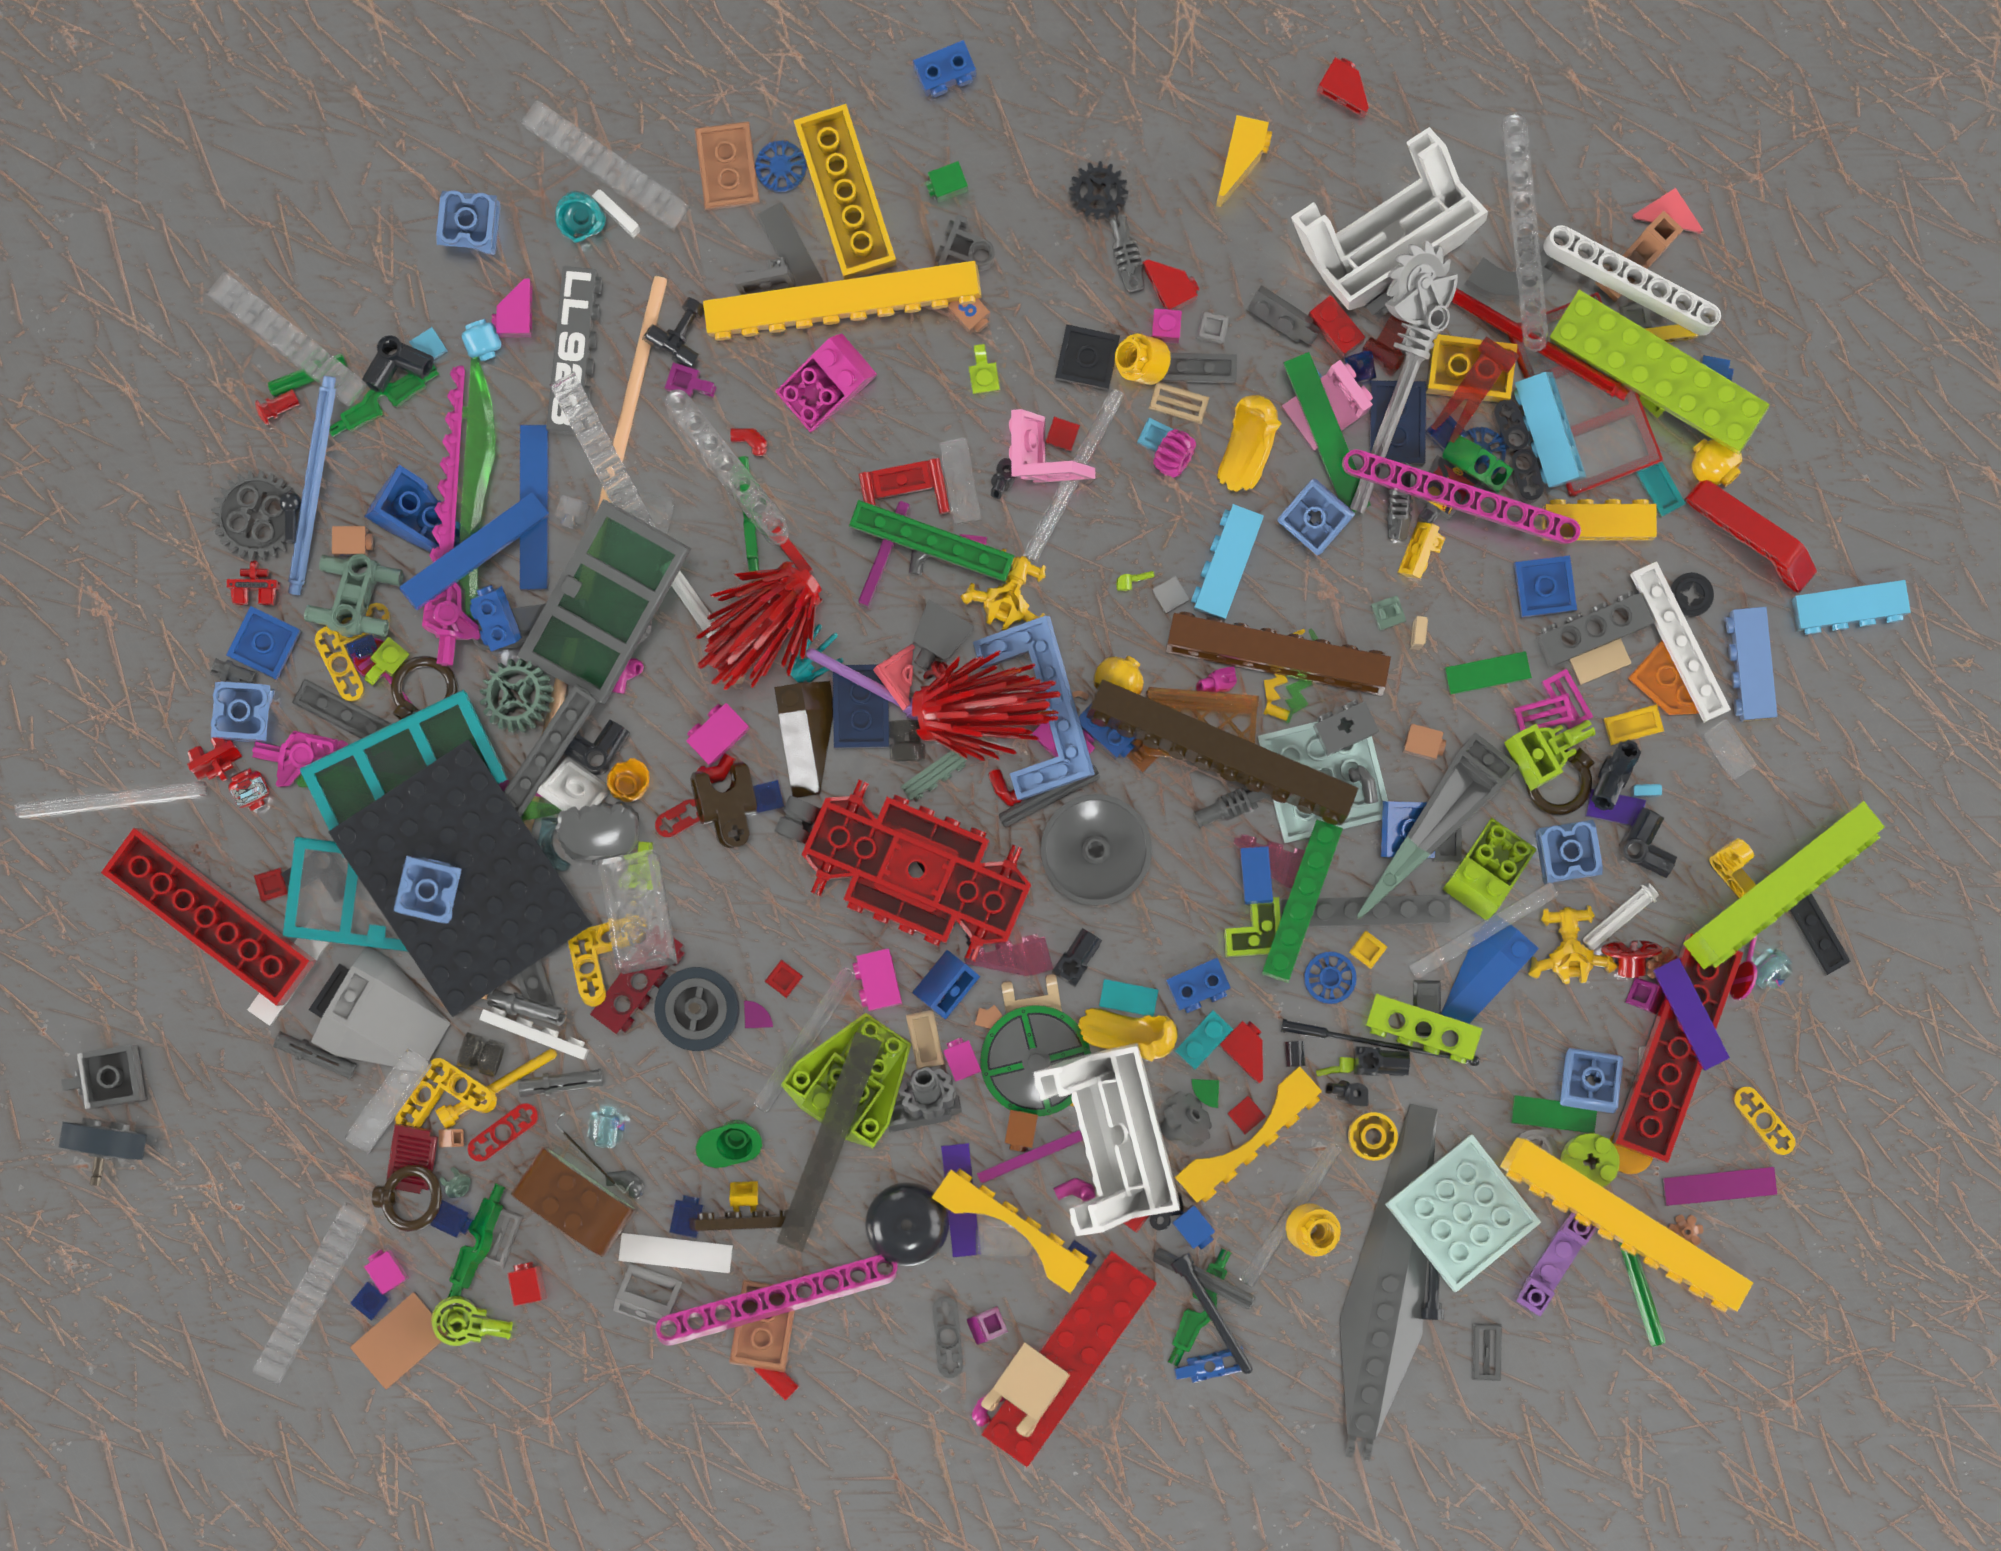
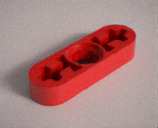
M528 1103L515 1107L469 1142L467 1148L469 1156L478 1162L490 1159L536 1125L539 1119L537 1108ZM521 1109L525 1111L531 1110L533 1112L530 1116L532 1121L530 1123L527 1121L519 1123L517 1126L521 1130L517 1132L516 1127L508 1118L512 1116L513 1120L516 1121L521 1117ZM501 1124L508 1125L511 1129V1136L505 1141L499 1140L495 1134L496 1128ZM490 1132L492 1140L499 1146L494 1149L493 1144L485 1149L487 1153L485 1156L482 1154L475 1155L474 1151L477 1149L476 1142L480 1144L486 1143L489 1139L485 1135Z

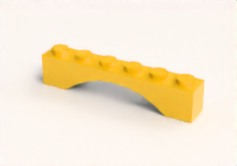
M1300 1066L1297 1067L1277 1085L1276 1097L1271 1112L1263 1126L1250 1140L1224 1155L1194 1159L1174 1178L1196 1203L1200 1200L1204 1203L1217 1193L1214 1187L1221 1181L1226 1185L1238 1174L1235 1169L1242 1162L1247 1166L1258 1156L1256 1150L1264 1144L1268 1147L1279 1137L1276 1133L1284 1125L1287 1129L1300 1119L1297 1113L1304 1107L1310 1110L1321 1100L1318 1095L1322 1090Z
M960 1168L957 1172L950 1170L932 1198L953 1213L985 1214L1013 1226L1028 1239L1037 1251L1047 1278L1068 1293H1071L1090 1266L1086 1263L1088 1257L1075 1248L1070 1252L1062 1246L1065 1241L1051 1232L1049 1236L1039 1230L1042 1225L1028 1216L1024 1220L1016 1214L1019 1210L1006 1200L1003 1204L993 1198L996 1194L983 1184L980 1188L972 1184L970 1181L973 1177Z

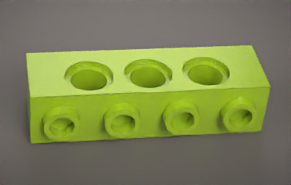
M1379 994L1375 996L1366 1026L1371 1027L1370 1033L1386 1038L1387 1033L1398 1036L1396 1042L1411 1047L1416 1042L1424 1045L1423 1051L1439 1055L1441 1050L1450 1053L1451 1060L1466 1064L1467 1059L1473 1061L1483 1028ZM1399 1013L1404 1016L1405 1024L1401 1029H1393L1389 1025V1018L1392 1014ZM1427 1022L1432 1028L1430 1036L1427 1038L1417 1036L1415 1028L1418 1023ZM1446 1031H1454L1458 1035V1043L1455 1046L1448 1047L1442 1042V1035Z

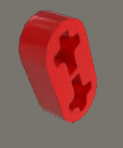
M685 800L659 815L655 821V829L658 834L664 838H672L699 823V817L695 819L691 816L684 819L680 817L687 812L686 806L691 804V806L696 807L695 800ZM667 818L669 821L678 818L679 822L672 826V832L669 833L667 830L661 831L660 827L663 826V819Z

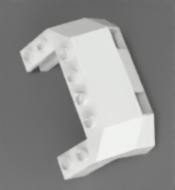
M1430 127L1406 142L1420 179L1355 222L1335 233L1330 220L1325 214L1323 216L1320 215L1314 202L1291 217L1306 254L1330 290L1348 310L1368 305L1388 291L1390 284L1394 280L1389 278L1388 274L1399 265L1396 261L1398 255H1409L1408 246L1410 244L1422 248V243L1428 241L1433 249L1441 246L1443 256L1462 245L1487 220L1488 211L1460 182L1446 144Z
M1137 1043L1068 1059L1034 1072L1035 1085L1041 1100L1057 1094L1064 1096L1072 1093V1102L1076 1108L1079 1129L1083 1135L1086 1147V1156L1093 1173V1183L1097 1189L1098 1196L1069 1209L1071 1223L1075 1229L1076 1236L1104 1232L1132 1218L1180 1210L1169 1158L1145 1066Z

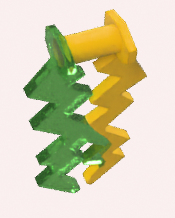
M1305 629L1296 631L1293 634L1302 635L1305 633ZM1309 629L1308 632L1312 641L1319 639L1313 629ZM1274 674L1276 678L1263 681L1267 702L1263 714H1269L1285 720L1286 723H1290L1293 714L1309 705L1300 691L1312 686L1313 683L1298 679V682L1286 686V689L1293 697L1292 699L1285 700L1291 708L1289 711L1271 704L1272 701L1281 699L1274 688L1288 683L1285 676Z

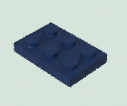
M1371 380L1370 394L1373 397L1370 400L1373 404L1370 408V453L1397 381ZM1414 381L1385 458L1396 462L1412 463V465H1425L1426 381Z
M879 664L846 665L884 686L873 671ZM833 672L834 749L889 748V701Z

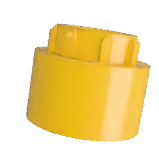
M1132 334L1117 347L1115 362L1119 373L1125 379L1146 385H1154L1164 378L1169 369L1170 351L1166 343L1160 339L1143 334Z
M1376 1112L1362 1114L1349 1127L1348 1142L1350 1148L1362 1159L1372 1161L1384 1159L1393 1152L1397 1145L1398 1133L1396 1126L1384 1114ZM1371 1128L1378 1130L1380 1133V1140L1374 1145L1369 1144L1365 1139L1366 1132Z
M1306 1203L1298 1206L1291 1212L1286 1222V1235L1290 1243L1310 1256H1323L1335 1248L1340 1238L1341 1228L1336 1216L1317 1204ZM1317 1224L1315 1233L1310 1235L1312 1228Z

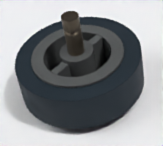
M691 967L677 971L662 984L656 995L654 1014L658 1028L672 1044L690 1051H705L719 1046L732 1034L739 1018V1001L734 988L722 975L707 968Z
M83 1117L82 1123H62L58 1147L86 1153L94 1157L89 1185L101 1186L105 1159L143 1160L147 1135L129 1130L130 1125L110 1122V1127L101 1126L102 1121Z

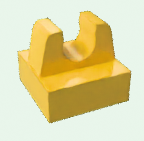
M758 1181L730 1182L729 1199L733 1210L740 1211V1206H750L751 1213L753 1210H756L759 1195Z

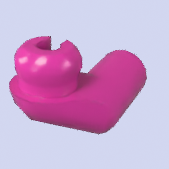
M636 658L629 660L612 692L625 694L627 680L641 674L644 670V665L640 660Z
M1073 1178L1053 1188L1058 1200L1071 1194L1082 1199L1084 1202L1095 1198V1188L1090 1183L1079 1178Z
M985 1396L978 1400L971 1414L972 1419L976 1421L979 1427L990 1422V1416L987 1413L989 1410L981 1405ZM1003 1396L999 1403L1005 1400Z

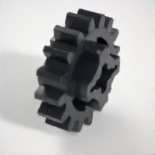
M1099 161L1098 167L1094 168L1090 162L1088 163L1087 171H1084L1082 168L1078 169L1079 178L1072 176L1071 182L1076 186L1069 187V193L1075 194V196L1070 198V203H1078L1075 212L1085 211L1084 219L1087 220L1090 215H1093L1095 222L1099 221L1100 216H1104L1105 220L1109 221V213L1112 212L1118 216L1119 209L1117 206L1125 207L1126 202L1121 197L1128 196V191L1122 189L1127 185V180H1119L1122 172L1119 170L1113 173V164H1110L1106 169L1103 168L1102 161ZM1093 175H1104L1106 177L1095 178ZM1082 184H1084L1088 190V192L1084 195L1083 198H1081L1080 188ZM1114 185L1117 189V196L1115 200H1113V197L1110 195V190L1113 188ZM1096 187L1098 190L1104 188L1103 196L1100 194L1094 196V188ZM1101 205L1103 209H1095L1092 206Z

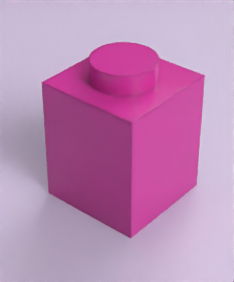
M1154 309L1151 337L1160 339L1165 343L1178 344L1182 311Z
M961 1037L946 1043L948 1049L943 1050L955 1082L981 1072L969 1040L963 1042Z
M380 1249L367 1258L370 1263L365 1265L364 1268L382 1295L409 1279L391 1250L384 1253Z

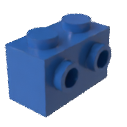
M964 40L913 60V67L925 96L931 94L933 97L940 96L948 91V87L956 84L958 87L967 85L976 76V68Z
M946 950L912 993L946 1020L981 976L950 951Z
M1218 958L1166 980L1178 1010L1185 1009L1186 1013L1201 1008L1200 1002L1210 998L1212 1002L1226 997L1225 991L1231 988Z

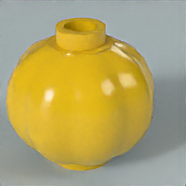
M1706 438L1702 439L1693 448L1696 454L1692 461V471L1698 481L1709 480L1717 486L1722 483L1726 487L1740 475L1741 471L1738 467L1742 463L1741 453L1738 455L1715 440L1708 441Z
M1131 656L1126 658L1108 657L1095 670L1093 678L1095 688L1098 689L1103 679L1140 695L1143 690L1144 680L1138 669L1140 667L1139 662Z

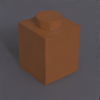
M1014 1110L1010 1111L1005 1143L1010 1144L1009 1150L1026 1153V1147L1032 1148L1038 1115Z

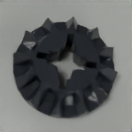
M1690 572L1680 575L1674 580L1670 588L1685 616H1699L1710 608L1714 599V590L1710 581L1698 573ZM1694 584V592L1703 598H1694L1689 606L1688 597L1680 592L1689 591Z

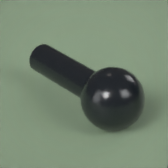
M287 492L280 499V507L285 512V542L290 544L296 543V512L300 510L301 498L294 492Z

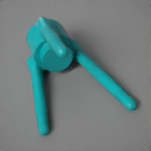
M821 624L815 627L813 640L821 630ZM833 633L816 650L822 653L838 637V634ZM808 638V641H807L806 650L808 649V647H809L810 644L812 643L809 638ZM800 648L790 675L798 683H803L804 681L812 682L816 677L829 671V669L822 667L812 673L811 671L815 669L811 664L813 660L805 657L800 659ZM839 658L836 661L843 663L844 660Z

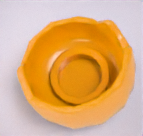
M630 758L622 763L617 762L607 775V788L611 795L623 802L636 801L649 788V771L644 763L635 758Z

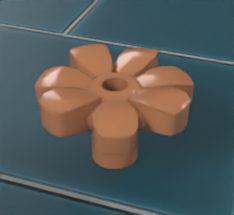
M1665 947L1659 955L1648 957L1649 960L1646 966L1649 970L1647 975L1651 979L1655 978L1654 969L1678 958V956L1670 947Z
M1683 1215L1675 1216L1677 1224L1671 1223L1668 1225L1669 1230L1695 1246L1701 1242L1697 1234H1702L1704 1231L1702 1225H1695L1697 1218L1693 1215H1689L1686 1220Z

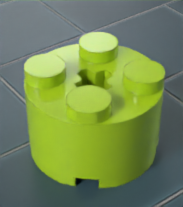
M1586 1133L1573 1137L1564 1146L1560 1155V1161L1601 1187H1605L1616 1178L1620 1164L1619 1154L1614 1144L1608 1138L1599 1134ZM1587 1154H1590V1157L1596 1160V1163L1592 1164V1169L1583 1163V1160L1588 1159Z

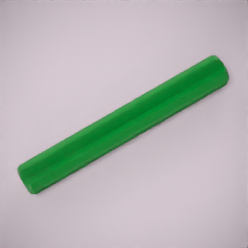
M1621 1249L1650 1345L1653 1347L1662 1345L1666 1340L1639 1254L1636 1253L1634 1256Z

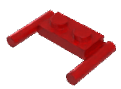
M940 458L858 474L863 500L866 503L876 506L875 499L928 490L934 487L939 514L950 512Z

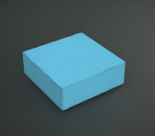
M433 327L409 341L413 348L433 356L434 360L448 352Z
M1148 418L1137 444L1156 452L1162 439L1166 437L1168 432L1174 429Z
M1634 785L1630 788L1631 797H1659L1662 795V785Z

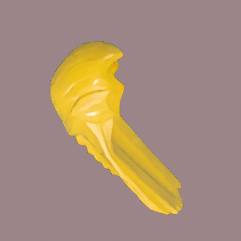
M1260 395L1245 396L1237 403L1235 408L1236 414L1232 421L1233 428L1230 440L1219 466L1217 476L1220 479V483H1227V487L1231 491L1238 492L1243 488L1247 491L1249 488L1253 489L1262 476L1263 468L1269 457L1275 432L1282 424L1278 420V413L1274 404L1269 399Z
M1090 1008L1085 1010L1086 1016L1081 1017L1078 1024L1082 1030L1083 1040L1099 1048L1111 1049L1137 1043L1142 1058L1151 1062L1154 1059L1164 1058L1170 1054L1175 1047L1178 1036L1174 1021L1166 1016L1159 1015L1157 1017L1147 1015L1142 1018H1134L1100 1008Z

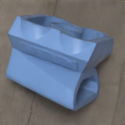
M455 190L442 191L436 233L437 245L473 248L489 255H495L500 214V202L497 200V195L463 193Z
M215 682L211 737L237 742L255 743L256 741H266L268 711L275 689H271L270 685Z
M1594 820L1543 827L1536 830L1535 836L1544 884L1602 875L1603 865Z
M406 856L394 911L449 924L452 918V907L461 869L450 866V864L445 862Z

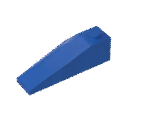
M398 465L377 493L364 517L386 531L430 553L433 548L439 547L432 531L435 526L442 524L434 510L438 502L441 503V500L436 499L423 479ZM455 521L454 547L470 537L458 521Z
M1494 913L1475 933L1441 1014L1470 1024L1539 948L1518 929Z

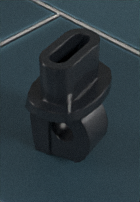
M1003 458L999 461L996 473L992 476L991 483L993 487L991 496L995 499H1001L1004 491H1008L1017 479V477L1012 476V461L1009 458Z
M1341 1080L1338 1084L1328 1083L1326 1085V1094L1335 1095L1336 1099L1343 1103L1354 1106H1368L1369 1104L1368 1088L1363 1084L1349 1083L1348 1081ZM1355 1090H1357L1358 1095L1356 1097L1354 1096Z

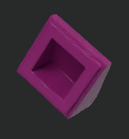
M1637 977L1634 979L1625 1003L1656 1015L1665 994L1660 985Z
M998 1306L967 1319L968 1326L977 1345L1008 1332Z

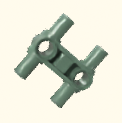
M323 554L319 563L320 571L342 575L340 585L331 609L307 605L304 612V620L306 622L327 625L330 630L337 631L344 637L358 636L363 632L386 637L389 630L388 620L366 616L375 584L380 582L401 586L404 578L403 570L381 566L378 561L370 560L364 554H356L346 557V559ZM367 567L364 573H356L359 568ZM352 617L349 623L341 624L345 618Z

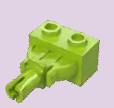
M1584 720L1582 723L1556 736V733L1564 729L1562 725L1551 729L1538 728L1537 724H1534L1504 742L1512 759L1519 766L1518 769L1531 791L1563 773L1562 768L1565 766L1568 758L1577 753L1575 748L1568 752L1564 751L1595 735L1594 727L1581 732L1592 725L1589 720Z

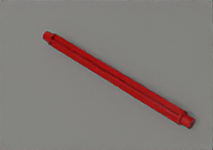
M1456 288L1451 302L1605 391L1611 397L1615 396L1625 401L1629 395L1630 390L1621 386L1622 383L1616 382Z

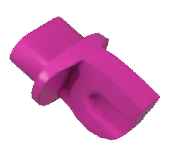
M1234 666L1218 669L1211 672L1207 678L1200 679L1196 684L1197 693L1203 694L1208 692L1213 696L1217 692L1232 690L1237 682Z

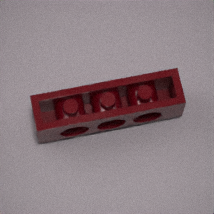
M656 925L607 990L604 1001L600 1005L595 1006L590 1015L615 1034L619 1035L621 1031L626 1033L635 1022V1019L632 1018L638 1009L643 1011L651 1001L652 997L649 994L656 986L659 989L669 975L665 972L670 965L676 966L685 955V952L682 951L685 945ZM656 951L661 952L664 956L662 965L652 967L649 963L650 955ZM644 974L647 978V985L643 989H635L632 984L634 976ZM621 996H626L630 1000V1008L625 1012H620L616 1008V1001Z

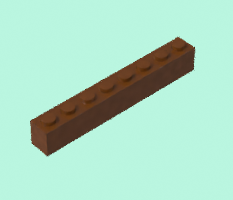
M1190 612L1173 614L1166 648L1167 653L1383 696L1386 688L1391 656H1386L1384 652L1379 650L1366 652L1358 650L1353 645H1332L1331 642L1324 639L1312 641L1304 639L1299 634H1277L1275 630L1270 628L1257 630L1250 628L1249 625L1244 623H1223L1221 619L1215 617L1198 618Z

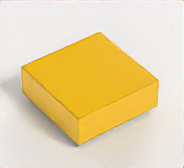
M1365 930L1348 953L1369 969H1372L1387 949V946Z

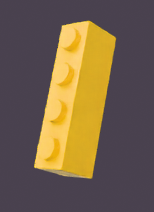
M1564 499L1550 500V504H1545L1543 507L1544 510L1577 521L1581 528L1580 536L1577 540H1654L1657 537L1656 504H1649L1647 499L1632 500V504H1621L1619 499L1605 500V504H1594V500L1591 499L1577 500V504H1566ZM1543 517L1544 530L1547 526V520L1545 519V517ZM1563 524L1560 527L1561 536L1565 539H1570L1573 536L1571 525Z

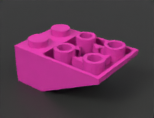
M841 333L830 337L775 392L811 433L856 396L878 374Z

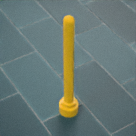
M548 1049L486 1087L495 1094L518 1081V1079L525 1077L555 1059L557 1056L556 1050ZM477 1093L471 1095L478 1099L480 1103L486 1100L485 1096ZM459 1102L454 1106L451 1104L447 1107L443 1105L436 1109L435 1112L445 1129H448L456 1124L455 1121L459 1119V1115L471 1108L463 1102Z

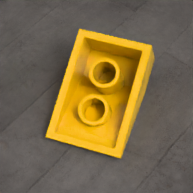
M1239 115L1236 116L1216 206L1222 207L1258 164L1262 153H1268L1272 131L1267 130L1269 122Z

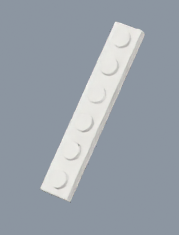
M1654 562L1632 572L1630 576L1638 592L1642 593L1654 624L1703 722L1705 723L1730 711L1731 709L1658 563Z

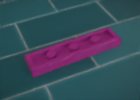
M903 501L898 502L894 513L907 517L910 504ZM883 539L858 599L860 606L869 609L895 543Z
M1080 1130L979 1172L977 1176L980 1183H985L1083 1141Z
M1774 1167L1662 1178L1665 1206L1777 1195Z

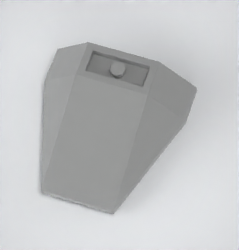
M365 947L350 968L325 1011L311 1043L334 1056L423 1072L450 1023L392 959L370 947Z

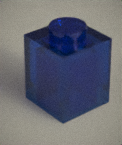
M683 1195L682 1200L677 1199L675 1201L669 1233L693 1238L699 1237L700 1231L689 1229V1218H697V1213L704 1212L705 1205L699 1204L700 1198Z
M442 1198L440 1210L429 1225L455 1238H460L461 1234L466 1235L473 1222L470 1219L472 1212Z

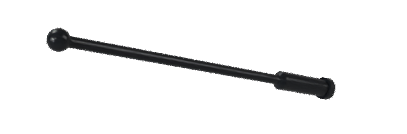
M1283 1019L1281 1025V1032L1283 1033L1290 1032L1323 1039L1332 1037L1450 1059L1451 1056L1449 1053L1440 1052L1439 1055L1423 1051L1422 1048L1331 1032L1324 1027L1287 1021V1019ZM1474 1055L1473 1061L1467 1059L1466 1062L1475 1067L1479 1065L1480 1059Z

